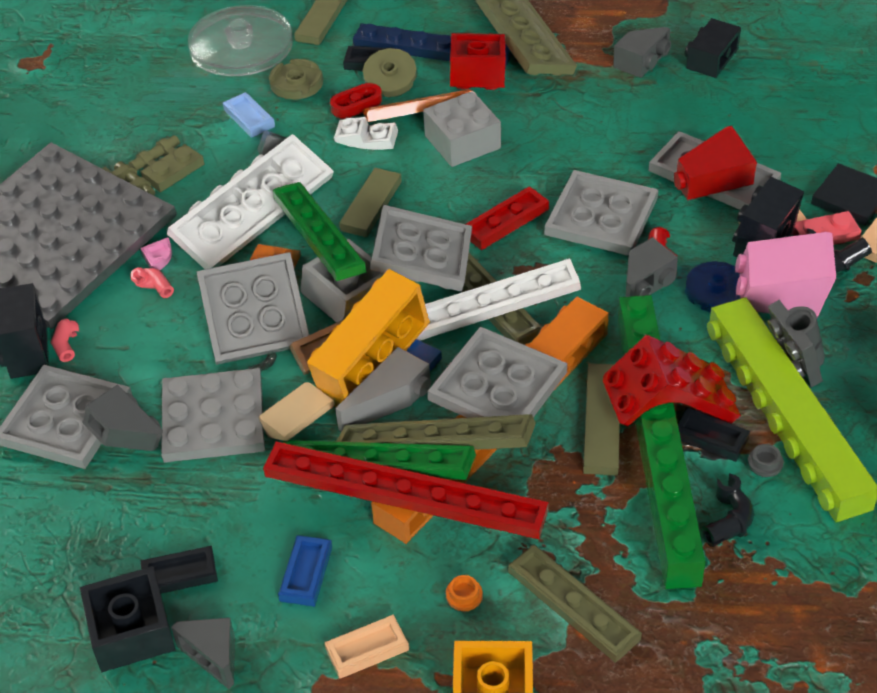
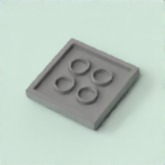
M573 170L545 224L544 235L629 256V251L636 247L657 201L658 189Z
M383 205L369 269L382 274L391 269L415 282H424L441 286L445 289L462 291L466 276L472 226Z
M290 252L196 271L216 365L290 350L291 343L309 335Z
M479 327L427 391L428 400L466 418L532 414L534 417L566 375L567 363L483 327Z
M43 365L0 426V446L86 469L102 444L82 423L86 405L116 386L117 383ZM118 384L126 393L132 395L130 387Z
M260 368L162 378L163 462L264 452V428L259 420V416L263 413Z

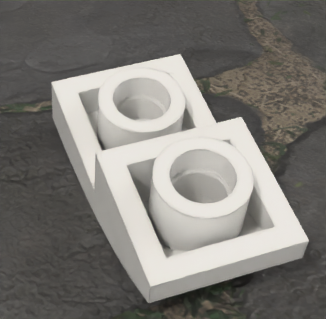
M366 117L346 118L339 120L334 140L337 143L361 149H393L398 129L395 122L369 125Z

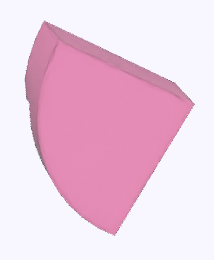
M169 238L141 248L142 256L150 268L161 270L169 263L172 257Z

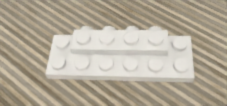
M292 134L267 154L258 155L244 171L242 169L238 170L227 184L217 186L203 202L197 201L193 204L186 215L168 227L167 235L204 269L219 267L285 215L274 199L273 189L301 182L306 190L312 194L332 178L334 171Z

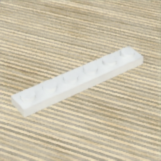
M569 258L425 304L430 323L417 337V340L421 341L581 290L580 281L571 259Z

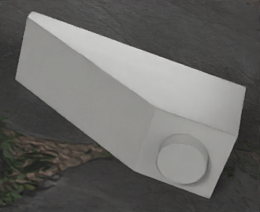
M397 347L335 408L338 430L342 432L345 425L367 424L411 406L420 396H424L431 386L429 363Z

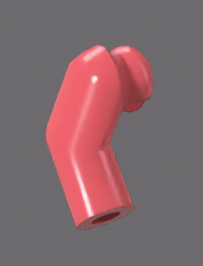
M137 267L131 272V280L140 288L156 289L162 298H168L174 293L173 286L158 269Z
M63 319L57 323L51 339V345L62 362H69L75 356L68 340L69 337L74 338L77 336L75 331H79V325L76 321H70L69 319Z

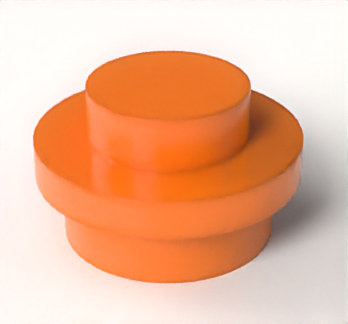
M468 575L455 577L446 588L448 604L458 611L475 609L483 598L481 585Z

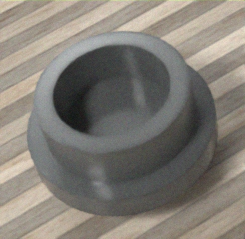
M758 445L749 454L748 466L753 473L759 476L772 477L779 474L783 468V457L778 448L773 445Z

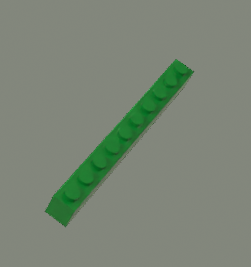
M651 295L619 297L618 329L623 356L646 334L660 340ZM661 404L640 415L635 420L664 586L665 589L702 587L706 561L674 404Z

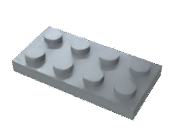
M678 131L649 162V171L674 182V173L677 172L678 159L704 141ZM757 163L753 185L708 196L741 210L744 204L749 206L752 195L759 185L763 187L770 176L781 180L782 173Z

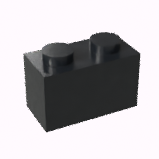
M711 18L705 27L700 28L697 37L690 41L686 47V69L717 78L739 49L741 27Z

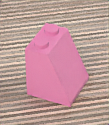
M821 232L748 242L744 254H739L736 260L735 272L740 273L736 285V295H740V299L747 297L757 312L770 314L768 306L780 300L787 310L798 306L808 307L815 312L818 318L836 280L832 233Z

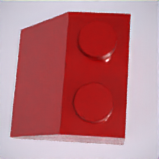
M451 33L450 87H457L458 89L483 87L487 90L504 88L505 34Z

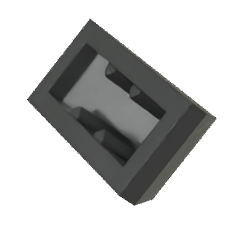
M218 618L180 621L171 626L177 647L226 688L230 689L234 685L235 635L231 619Z

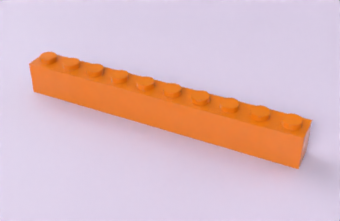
M576 297L568 306L565 305L560 309L557 317L550 324H545L541 328L538 336L531 343L525 344V346L567 363V373L557 387L607 336L609 312ZM459 414L456 418H466V417H464V416H462V415ZM497 449L475 450L476 457L467 479L447 480L466 483ZM371 502L373 523L405 544L434 516Z

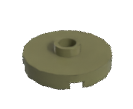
M388 48L379 50L367 59L363 68L365 83H374L380 86L384 97H395L404 94L412 88L413 82L417 78V68L415 60L409 53L400 49Z
M292 59L289 64L283 65V62L279 63L271 70L269 75L272 92L284 99L297 100L312 96L322 88L324 82L322 70L319 69L315 62L307 59Z

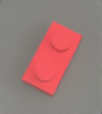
M849 211L797 221L793 236L806 235L807 228L814 230L816 233L830 232L833 236V245L859 240L861 236V229Z

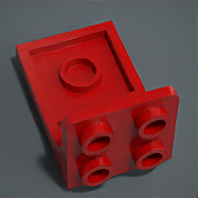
M647 334L603 376V383L618 421L625 426L632 424L647 410L666 403H683L731 424L741 416L735 404L736 397L728 389L724 381L725 374L716 363H708L698 358L692 352L686 353L676 348L670 342L664 343Z

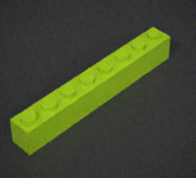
M747 297L711 307L710 322L707 323V331L713 341L716 340L722 350L725 361L731 363L735 369L740 384L746 386L751 393L755 407L762 410L768 419L771 431L774 434L777 433L784 443L786 454L789 458L795 460L801 470L804 481L808 485L811 484L818 495V500L823 510L828 511L836 523L873 511L877 500V484Z

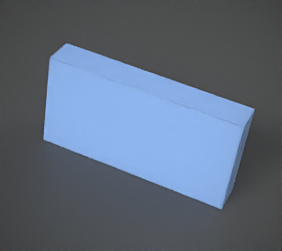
M246 92L223 102L224 111L251 138L275 127L274 119Z

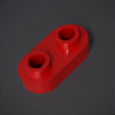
M364 83L338 93L330 99L331 113L337 118L346 119L363 113L365 108L379 106L382 103V90L377 84Z

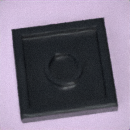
M838 163L813 194L811 204L835 214L849 211L857 223L866 226L877 212V178Z

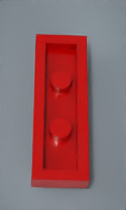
M530 186L466 223L465 225L472 226L470 242L480 250L485 249L548 211L549 200Z

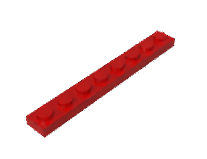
M277 441L263 467L264 475L268 478L534 539H540L549 509V502Z

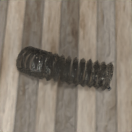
M274 352L269 353L263 362H259V364L257 363V365L255 364L249 367V369L260 368L261 371H265L274 364L277 355Z

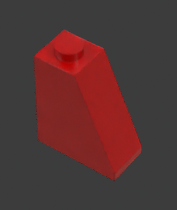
M728 126L678 159L677 172L674 173V183L678 190L681 189L687 200L753 185L757 161L733 126Z

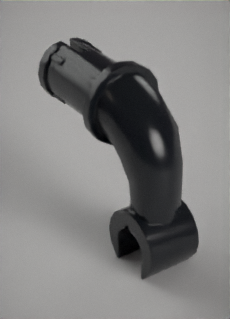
M807 228L806 233L814 234L816 232L812 229ZM863 237L841 251H834L836 272L850 271V266L872 253L870 245Z
M729 473L728 486H724L717 479L716 497L722 503L731 504L733 509L728 511L724 518L702 527L703 538L712 548L732 537L745 536L755 516L750 499L741 491L740 478Z

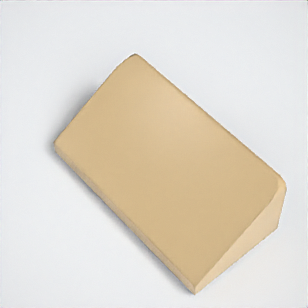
M305 382L259 416V420L269 438L288 441L334 407L335 402L309 382Z

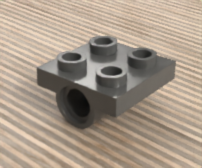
M780 300L769 305L768 309L771 320L768 321V325L776 337L775 339L797 371L811 388L823 382L819 367L825 360V352L815 312L804 306L787 310Z

